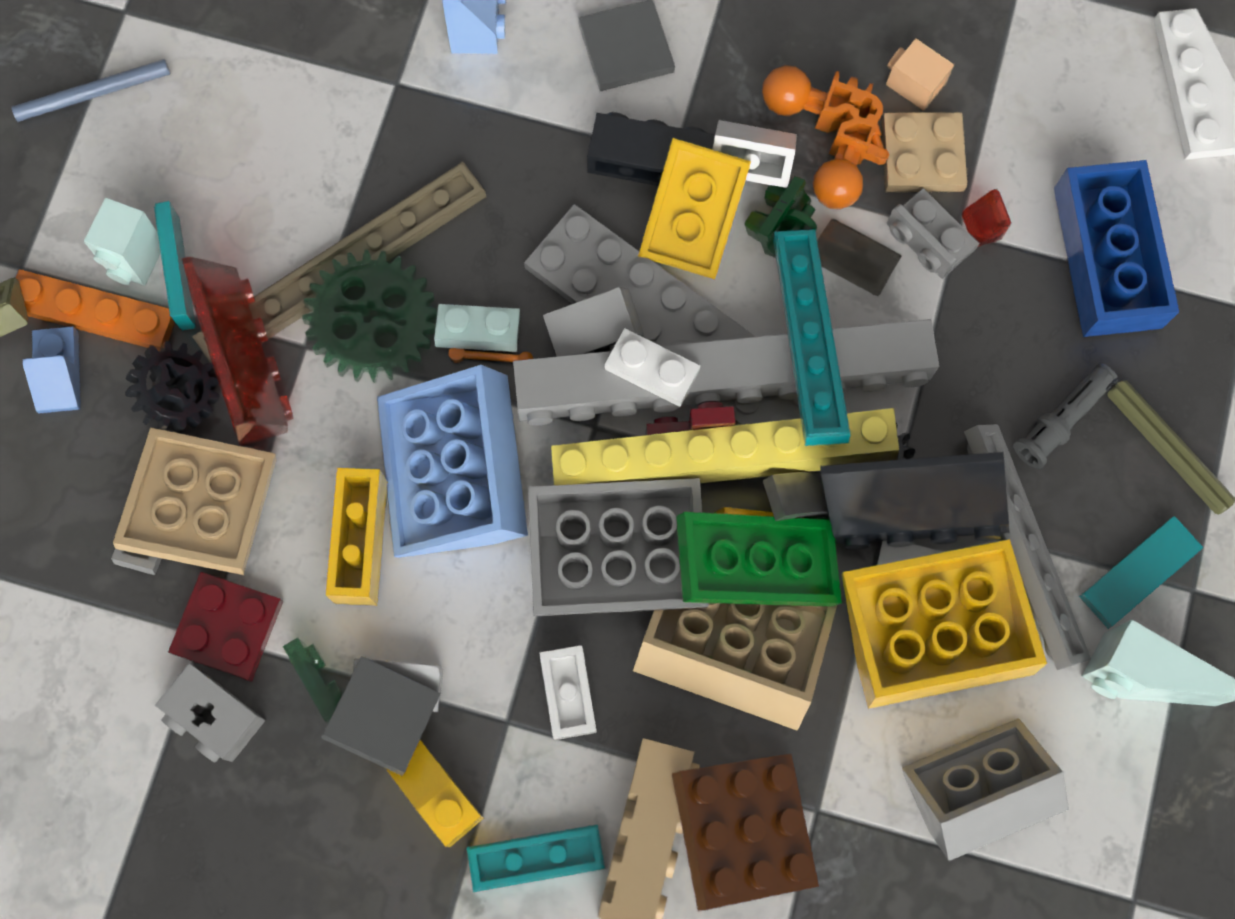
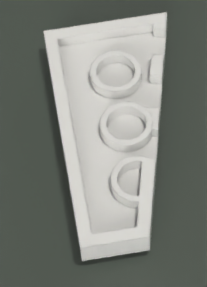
M1196 8L1159 12L1154 19V24L1185 160L1235 154V81Z

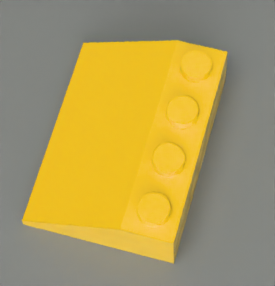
M1010 539L842 573L856 663L868 709L1032 676L1047 664Z

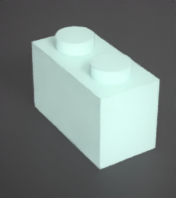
M108 198L104 199L84 239V243L95 255L93 259L107 270L106 275L125 285H129L130 281L145 286L161 254L158 232L144 211Z

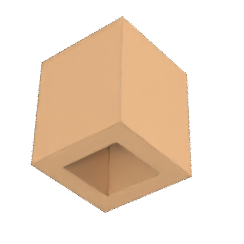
M915 38L906 50L900 47L891 58L887 66L891 69L886 85L924 111L947 83L954 64Z

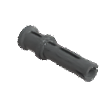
M1097 364L1089 375L1052 413L1042 414L1036 420V427L1025 438H1019L1013 444V448L1019 458L1032 468L1042 469L1047 463L1046 457L1058 445L1063 446L1070 439V430L1118 382L1116 373L1105 364Z

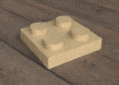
M962 113L883 114L881 119L883 147L889 151V157L884 164L885 192H919L923 188L927 192L965 191L967 187V171Z

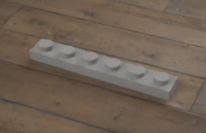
M976 425L964 431L968 441L967 449L969 454L1004 452L1010 533H1002L1001 536L1004 540L1010 539L1021 578L1029 597L1033 617L1038 621L1045 638L1044 647L1048 657L1054 661L1057 670L1091 660L999 425Z

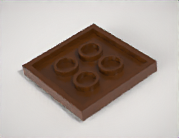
M792 754L672 773L698 911L819 887Z

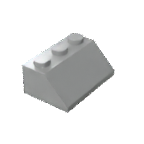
M1019 718L902 767L905 779L928 831L948 861L1069 810L1063 771Z

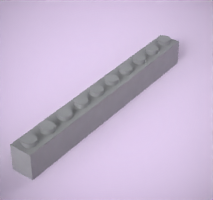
M931 319L832 329L843 392L846 391L845 388L862 387V390L867 392L878 391L886 388L887 384L903 383L904 387H918L927 384L928 380L932 379L939 368ZM788 334L662 346L701 366L682 405L696 404L697 407L699 404L706 402L721 403V401L737 400L739 404H752L761 401L762 397L779 395V399L782 400L797 399ZM612 351L513 361L519 422L528 421L530 425L549 424L553 422V418L570 417V420L586 421L593 419L595 414L612 412V415L616 417H626L636 414L639 409L654 408L655 412L665 413L675 411L679 406L605 370V362Z

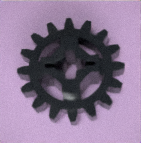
M165 341L160 347V352L151 345L144 352L145 357L141 355L136 357L132 363L135 369H130L125 378L127 381L134 383V385L128 387L125 391V396L136 397L137 402L132 406L131 410L132 412L144 410L146 415L143 423L145 425L155 419L159 421L158 429L165 430L169 424H173L176 433H181L186 428V422L194 429L202 422L201 417L207 419L214 410L210 404H215L220 397L218 393L211 391V389H214L220 383V379L209 377L208 373L214 365L213 363L201 364L199 360L202 357V351L198 350L193 355L187 353L186 343H182L176 351L173 350L170 341ZM150 370L151 375L149 377L153 385L151 389L147 390L146 379ZM176 384L179 390L177 388L170 390L167 385L173 386ZM196 384H198L199 397L197 403H195L197 397L193 392L194 386Z

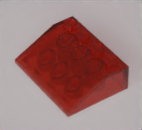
M192 256L181 258L189 293L239 446H245L288 433L287 421L294 419L287 396H278L274 382L281 380L274 356L268 358L265 356L261 343L268 341L261 317L255 319L252 317L248 304L254 303L255 298L248 278L240 280L236 267Z

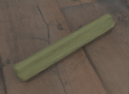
M1127 380L1120 381L1109 390L1107 394L1111 401L1215 514L1219 515L1225 512L1235 503V497Z

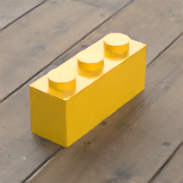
M337 468L325 594L335 604L378 606L388 484L380 469Z

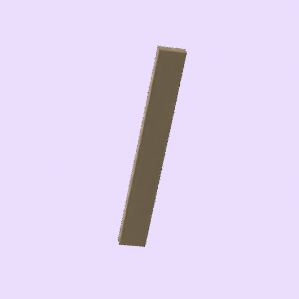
M461 162L193 335V339L209 362L213 363L216 372H219L486 198V191L465 163Z

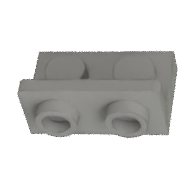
M924 188L903 206L898 204L892 210L887 221V225L890 227L894 238L902 244H907L918 255L922 266L930 272H935L941 279L972 254L980 244Z

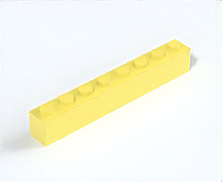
M894 408L847 413L850 440L849 443L805 446L801 418L553 445L551 446L554 485L700 478V483L765 477L783 473L820 471V466L897 460L899 445Z

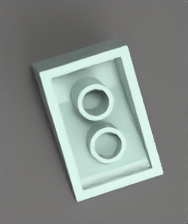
M1130 620L1104 633L1082 674V677L1092 682L1091 687L1093 690L1110 699L1118 697L1121 699L1218 706L1235 701L1234 678L1134 620Z

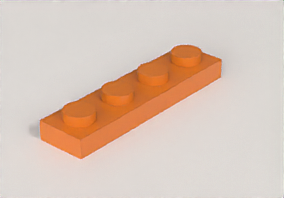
M21 269L18 270L16 275L29 317L67 327L74 326L78 330L146 348L153 345L158 351H160V347L165 341H169L175 324L170 316L169 308Z

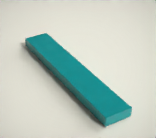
M815 229L774 232L773 242L805 446L849 443L850 429Z

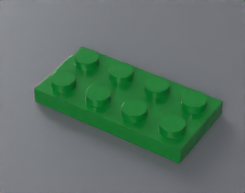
M683 512L676 516L683 602L828 607L842 603L836 544L830 520L791 518L775 521V518L770 516Z

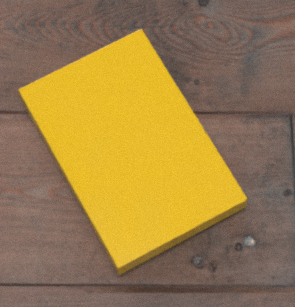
M673 138L638 256L715 279L751 161Z

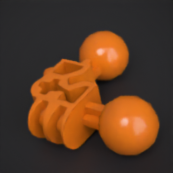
M783 65L773 69L764 80L762 87L763 100L768 109L777 115L792 116L804 109L819 115L815 129L826 133L838 129L829 154L834 155L835 158L821 165L814 174L813 192L818 201L829 209L841 210L849 207L859 199L863 190V176L857 164L860 165L862 160L865 159L878 165H883L889 157V151L883 147L880 139L881 131L878 125L883 114L882 102L871 93L872 83L864 91L858 88V78L853 76L847 84L839 82V72L836 71L827 93L811 87V82L804 71L795 66Z

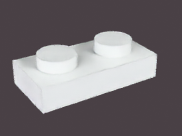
M624 328L605 362V370L681 407L701 367Z
M582 645L539 652L553 739L558 740L597 733Z

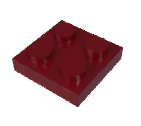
M200 572L168 653L252 682L284 601L280 598Z

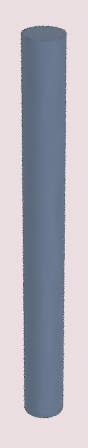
M163 59L12 106V112L17 122L170 75V70L166 60Z

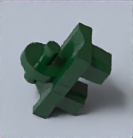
M794 176L787 188L769 185L764 199L766 205L773 207L769 215L757 210L752 211L745 221L748 235L761 242L764 253L771 257H776L773 242L774 232L815 229L816 232L817 225L811 218L816 210L810 205L812 202L811 198L804 190L806 185L805 179Z

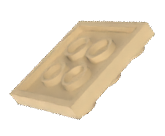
M150 427L113 541L115 549L244 575L275 467L276 454Z

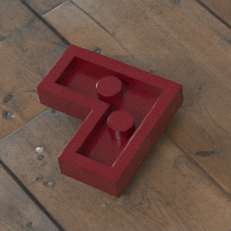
M720 402L702 403L697 406L698 409H691L689 421L678 422L677 417L670 416L654 419V423L646 424L645 435L735 426L734 406L723 407V404Z

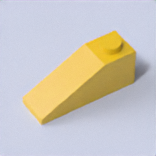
M421 739L402 776L386 769L445 847L454 845L484 819Z

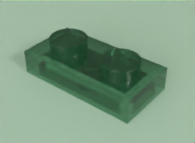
M296 638L282 647L324 721L329 723L343 692L335 680L328 684L320 669L325 667L326 663L315 644L313 643L307 647L301 639Z

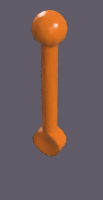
M450 348L448 351L449 358L455 363H460L464 359L501 362L534 359L533 355L527 351L519 355L465 351L458 348Z

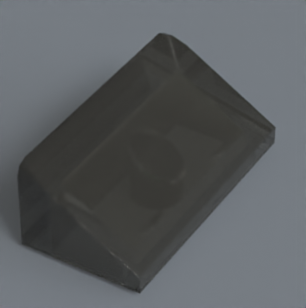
M833 218L817 240L821 267L875 296L881 294L902 257L901 254Z

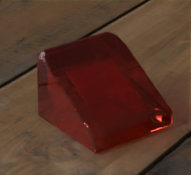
M997 189L989 191L962 212V218L968 233L980 243L978 247L1000 241L1012 223L1001 194Z

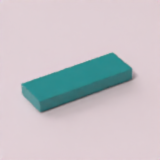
M170 201L155 203L154 211L170 316L182 331L196 328L180 218Z
M1173 516L1079 597L1109 629L1204 547Z
M598 824L467 847L473 893L605 869Z

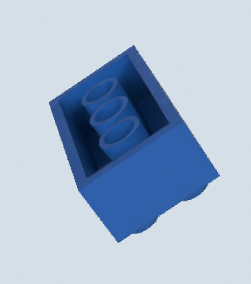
M1147 160L1067 168L1055 185L1054 193L1083 337L1163 329L1179 313Z

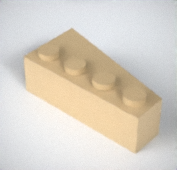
M642 739L597 915L598 918H663L667 896L661 895L665 877L672 879L678 857V852L672 850L675 833L683 834L672 773L699 768L700 764L692 763L693 751Z

